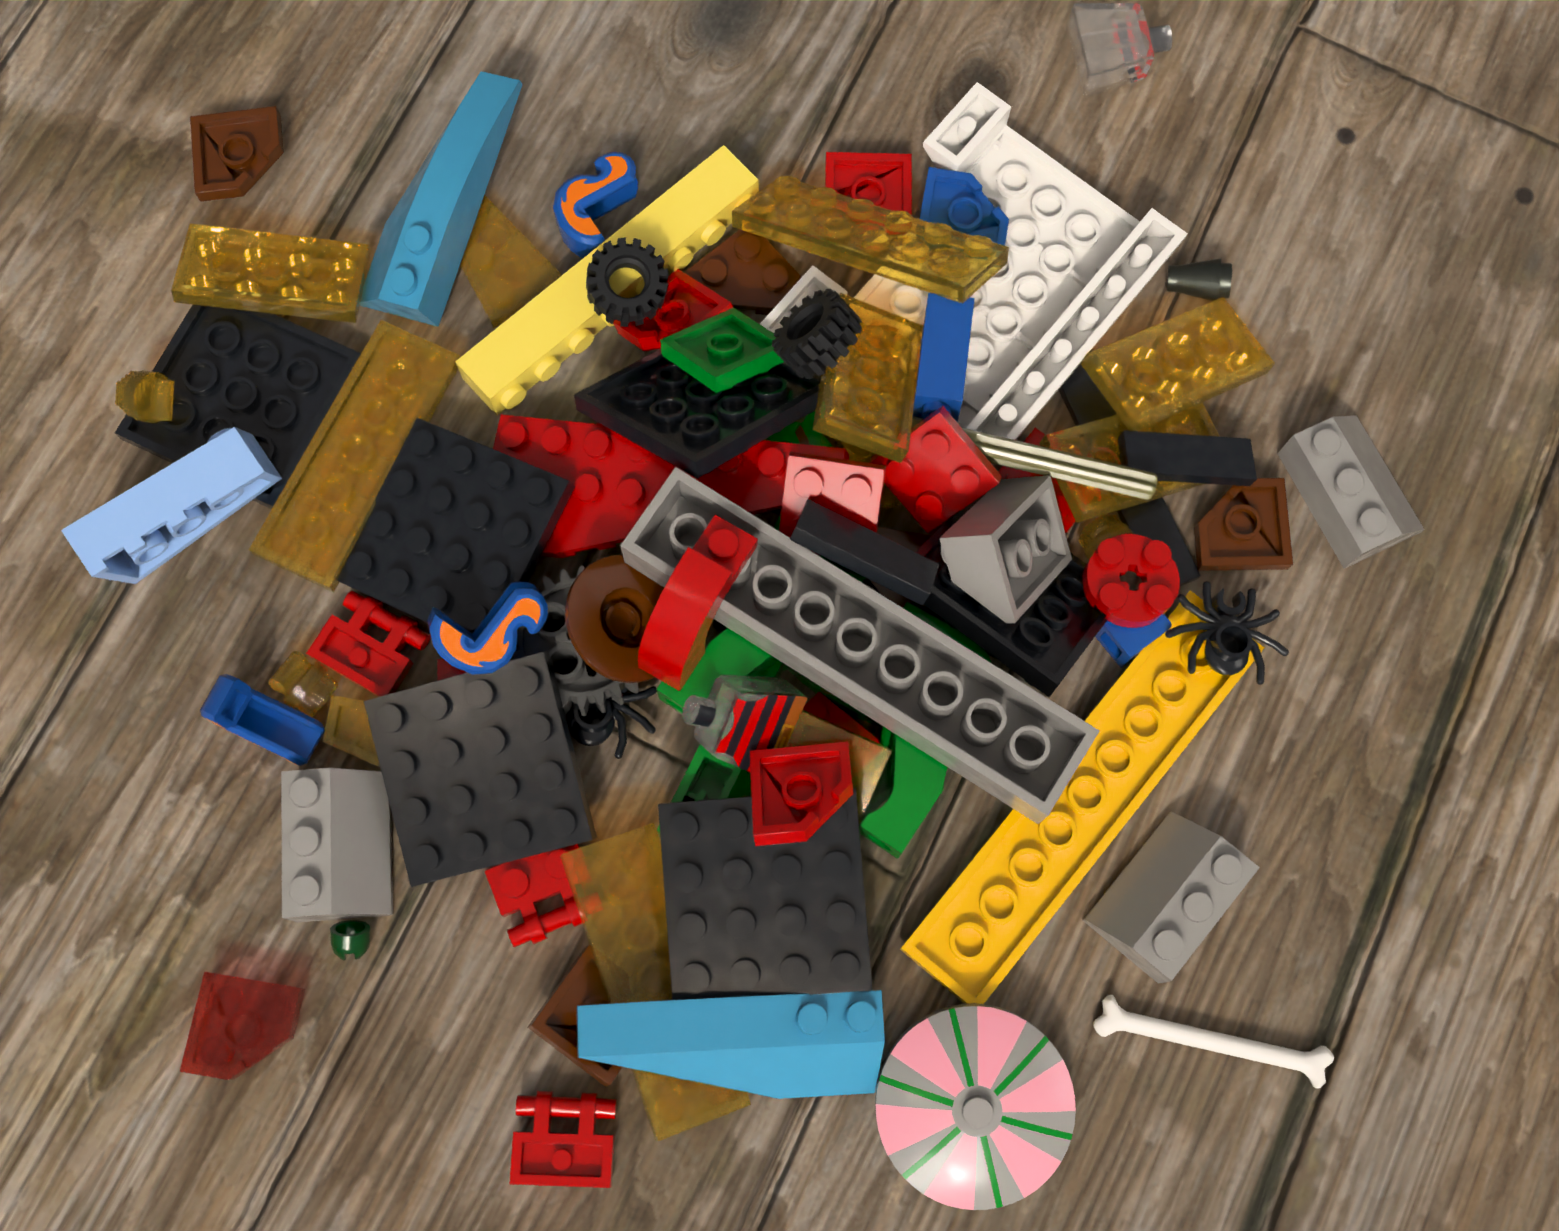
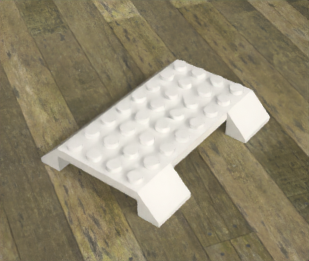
M978 82L924 140L923 148L936 168L973 174L982 185L984 195L995 208L999 206L1008 217L1009 224L1001 267L914 254L917 226L848 304L862 321L860 323L862 326L861 332L856 334L858 338L856 344L847 347L850 351L845 358L843 356L836 359L838 364L832 369L827 366L825 374H822V376L835 382L836 398L826 403V405L883 449L910 430L928 293L975 298L963 402L958 419L960 427L1017 440L1188 234L1153 208L1150 209L1141 221H1138L1007 126L1011 106ZM812 265L760 325L774 333L776 329L783 327L780 324L783 317L789 318L792 314L790 309L795 305L799 308L802 305V299L809 295L812 299L814 292L822 290L824 293L826 289H832L833 292L835 290L846 302L848 291Z

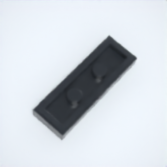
M1124 430L1118 436L1121 465L1153 472L1157 475V481L1251 486L1257 480L1251 439L1128 430Z
M810 499L805 503L790 537L791 541L922 606L930 595L939 566L938 563Z

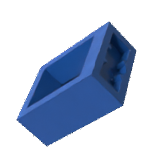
M928 293L911 424L914 416L925 419L942 405L955 421H958L963 402L975 298Z

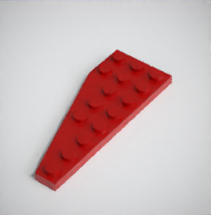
M501 414L493 446L494 450L569 480L575 486L541 555L554 558L574 556L578 551L598 548L599 550L616 547V543L623 542L676 467L606 426L594 423ZM763 440L749 448L746 452L735 456L698 479L692 475L690 476L756 516L755 514L782 509L787 460L790 452L849 460L850 454L846 448Z

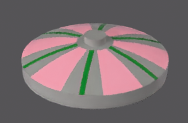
M971 1003L948 1006L927 1014L912 1024L889 1050L878 1076L875 1095L878 1131L886 1153L895 1168L904 1179L922 1194L947 1206L960 1209L988 1210L1013 1204L1036 1191L1052 1176L1062 1162L1072 1139L1075 1125L1076 1107L1073 1084L1069 1071L1057 1049L1036 1026L1025 1018L1001 1007L987 1004Z

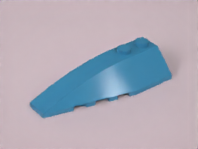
M482 71L479 73L387 219L358 300L359 305L439 327L523 85L520 80Z
M882 990L577 1006L578 1058L776 1099L875 1093L885 1044Z

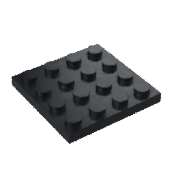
M205 283L115 431V434L125 442L174 463L206 444L209 438L220 430L236 427L246 431L255 437L282 477L281 480L258 495L253 501L279 512L365 359L361 353Z
M659 349L574 394L577 411L698 479L835 399L836 392L834 381L822 375L818 376L816 373L811 379H806L805 376L800 378L783 362L772 367L767 372L759 373L734 385L728 390L715 393L662 356V351Z
M417 418L334 579L428 623L427 620L432 607H435L463 626L467 631L473 633L511 582L529 581L575 486L569 480Z
M982 495L950 517L916 551V553L939 564L930 595L923 605L945 620L949 626L957 629L983 648L987 654L998 659L1021 676L1029 685L1050 697L1106 623V614L1101 612L1096 605L1092 607L1087 600L1083 589V573L1086 563L1072 553V560L1016 623H1005L955 585L951 580L948 566L941 556L940 537L984 496Z
M548 651L511 660L493 673L472 675L467 672L364 701L411 887L597 838Z
M853 788V795L806 842L755 846L752 796L658 804L673 1000L808 993L809 995L871 991L873 989L856 788Z

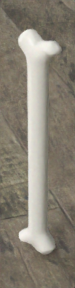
M1107 995L1102 1000L1103 1014L1095 1019L1093 1023L1096 1032L1103 1037L1116 1031H1126L1301 1071L1309 1078L1314 1088H1321L1326 1083L1324 1070L1334 1060L1332 1052L1326 1046H1319L1311 1051L1303 1052L1127 1012L1118 1005L1113 995Z

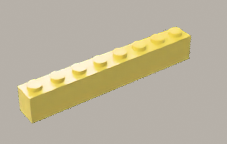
M724 145L455 361L463 380L496 415L505 409L509 410L519 405L531 387L539 381L549 380L557 373L561 363L573 353L579 354L586 350L593 342L594 336L607 325L609 327L614 326V324L606 322V315L603 313L600 316L597 315L594 311V304H590L587 298V268L589 262L592 263V255L597 249L600 252L603 251V244L611 241L612 245H617L618 238L626 237V244H633V239L636 238L641 240V247L645 249L648 244L653 246L656 257L661 254L665 261L664 269H668V275L677 269L682 271L688 266L697 251L705 245L711 246L723 236L730 224L738 218L740 220L745 219L755 210L759 201V180ZM628 267L616 270L609 279L611 289L617 295L624 298L637 296L645 286L642 275L635 269Z

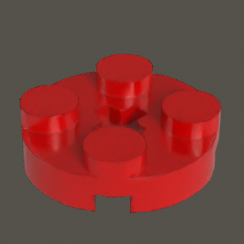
M1121 534L1103 540L1087 562L1083 573L1084 593L1092 607L1096 605L1101 612L1106 614L1105 619L1112 624L1127 628L1144 627L1156 621L1172 606L1180 587L1178 568L1172 559L1169 546L1162 541L1152 540L1138 534ZM1127 571L1136 573L1142 580V583H1139L1135 591L1129 590L1127 582L1120 581V576L1125 575Z

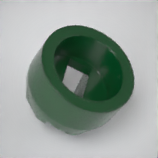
M347 920L334 924L330 928V941L334 954L341 960H346L347 954L354 953L355 960L360 959L370 946V925L360 920Z

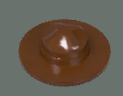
M613 555L599 559L586 567L576 577L568 592L565 620L571 642L588 666L611 680L623 683H639L655 678L638 668V651L647 623L664 587L626 564L623 555Z

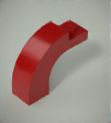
M714 515L694 547H688L654 607L640 643L638 668L681 691L705 654L706 637L711 623L729 589L757 548L758 538Z

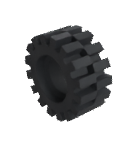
M626 237L618 238L617 245H612L611 241L603 244V251L600 252L597 249L592 255V263L589 262L587 268V298L590 304H594V311L598 316L602 313L606 315V322L613 324L614 320L621 321L620 327H628L629 322L635 321L636 326L644 324V318L646 317L651 320L656 316L657 309L662 308L668 287V269H664L665 261L661 254L657 257L654 255L655 248L648 244L645 249L641 247V240L636 238L633 239V244H626ZM620 268H632L642 275L645 286L640 294L632 298H624L617 295L611 289L609 279Z
M826 289L824 293L822 290L814 292L812 299L809 295L803 298L802 305L799 308L796 305L791 308L792 314L789 318L783 317L780 322L783 327L775 330L774 336L776 339L772 340V346L775 353L800 378L805 376L806 379H811L815 373L818 376L825 374L827 366L831 369L838 364L836 361L838 357L843 356L845 358L850 351L847 347L856 344L858 340L856 334L861 332L862 326L860 323L862 321L835 290L833 292L832 289Z

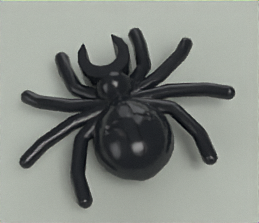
M1205 581L1202 594L1204 609L1207 613L1189 602L1183 594H1179L1177 599L1181 605L1196 617L1205 621L1179 625L1167 630L1165 633L1167 638H1172L1181 633L1206 630L1196 636L1189 651L1188 673L1193 674L1196 671V656L1204 640H1206L1204 656L1207 664L1215 672L1222 675L1239 673L1246 666L1249 651L1251 650L1257 666L1256 682L1259 685L1264 683L1265 665L1259 647L1252 638L1272 647L1282 656L1289 654V650L1278 641L1258 631L1250 630L1251 628H1257L1270 623L1280 615V611L1274 609L1265 616L1247 621L1252 618L1256 602L1255 589L1250 588L1248 590L1247 604L1245 596L1239 591L1232 597L1233 608L1223 602L1224 588L1211 599V583Z
M564 663L557 667L560 675L570 673ZM585 663L587 673L590 675L591 667ZM592 669V677H594L597 672ZM652 686L638 693L622 695L624 702H632L648 698L657 693V688ZM624 688V689L621 691L622 694L625 693V692H627L628 689ZM612 697L606 699V712L604 713L599 710L596 702L589 704L586 716H582L578 704L573 703L570 710L574 708L569 721L570 732L578 743L585 746H597L607 740L614 729L615 720H617L619 741L614 754L616 759L622 758L627 744L626 720L619 711L624 712L639 722L650 734H654L656 728L646 717L628 705L618 704Z

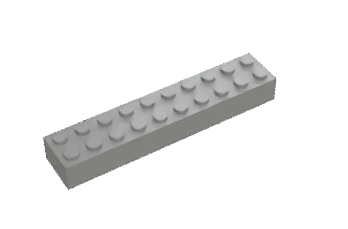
M677 467L674 468L620 545L626 564L665 587L687 548L694 547L714 515L758 538L757 548L722 601L714 617L716 621L1035 823L1039 824L1048 817L1100 730L809 549L791 541L788 536Z

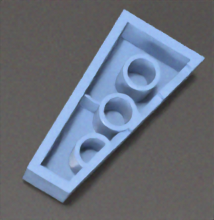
M236 427L226 428L212 435L206 444L78 519L61 531L91 577L137 584L281 480L282 477L252 434Z

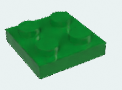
M731 308L660 340L662 356L715 393L728 390L734 385L759 373L767 372L772 367L784 362L773 350L772 340L776 339L774 333L735 308Z

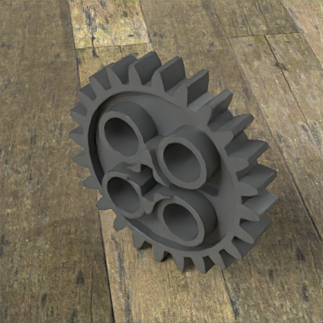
M584 566L579 567L577 576L585 569ZM565 569L560 570L559 583L554 584L548 577H543L545 590L541 594L548 605L546 622L540 631L535 634H530L525 626L517 629L516 651L510 661L548 651L565 715L569 712L573 703L578 704L582 716L587 715L589 704L595 702L602 713L606 712V699L610 697L618 704L623 705L624 700L621 691L626 688L631 692L638 693V683L614 681L599 673L594 677H590L587 673L585 661L577 653L569 637L565 620V606L568 592L576 578L570 579ZM553 620L565 622L564 626L556 632L544 631V627ZM572 661L577 663L576 669L569 674L560 675L555 673L556 668L563 662Z

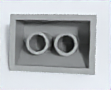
M1357 415L1331 417L1294 434L1277 453L1344 569L1425 530Z
M1051 475L1001 479L997 486L988 491L940 537L941 556L948 566L952 582L1005 623H1016L1072 560Z
M341 768L281 771L282 918L298 923L393 915L392 817L382 772Z
M1170 811L1082 921L1158 984L1169 982L1174 979L1260 867L1222 836Z

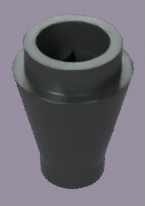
M1221 258L1183 265H1169L1167 292H1178L1213 302H1218V298H1229L1232 263H1221Z

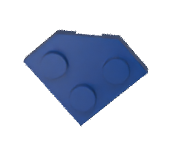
M929 167L914 254L1001 267L1009 219L999 206L995 208L984 195L982 185L973 174Z

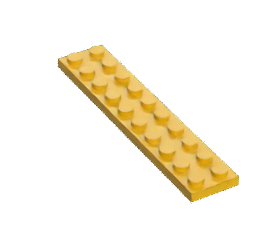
M1190 590L1185 597L1189 602L1207 613L1204 609L1203 599ZM1181 603L1167 617L1172 624L1170 629L1179 625L1205 622L1185 609ZM1206 630L1181 633L1172 638H1167L1164 633L1145 647L1084 720L1100 730L1048 817L1037 824L1015 809H1012L900 950L964 1004H984L1254 662L1251 650L1249 651L1246 666L1239 673L1222 675L1211 669L1206 662L1204 656L1206 640L1203 641L1196 656L1195 673H1188L1189 651L1196 636ZM1255 641L1261 653L1265 647Z

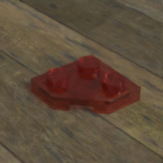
M204 972L180 1072L235 1080L294 1038L305 989Z

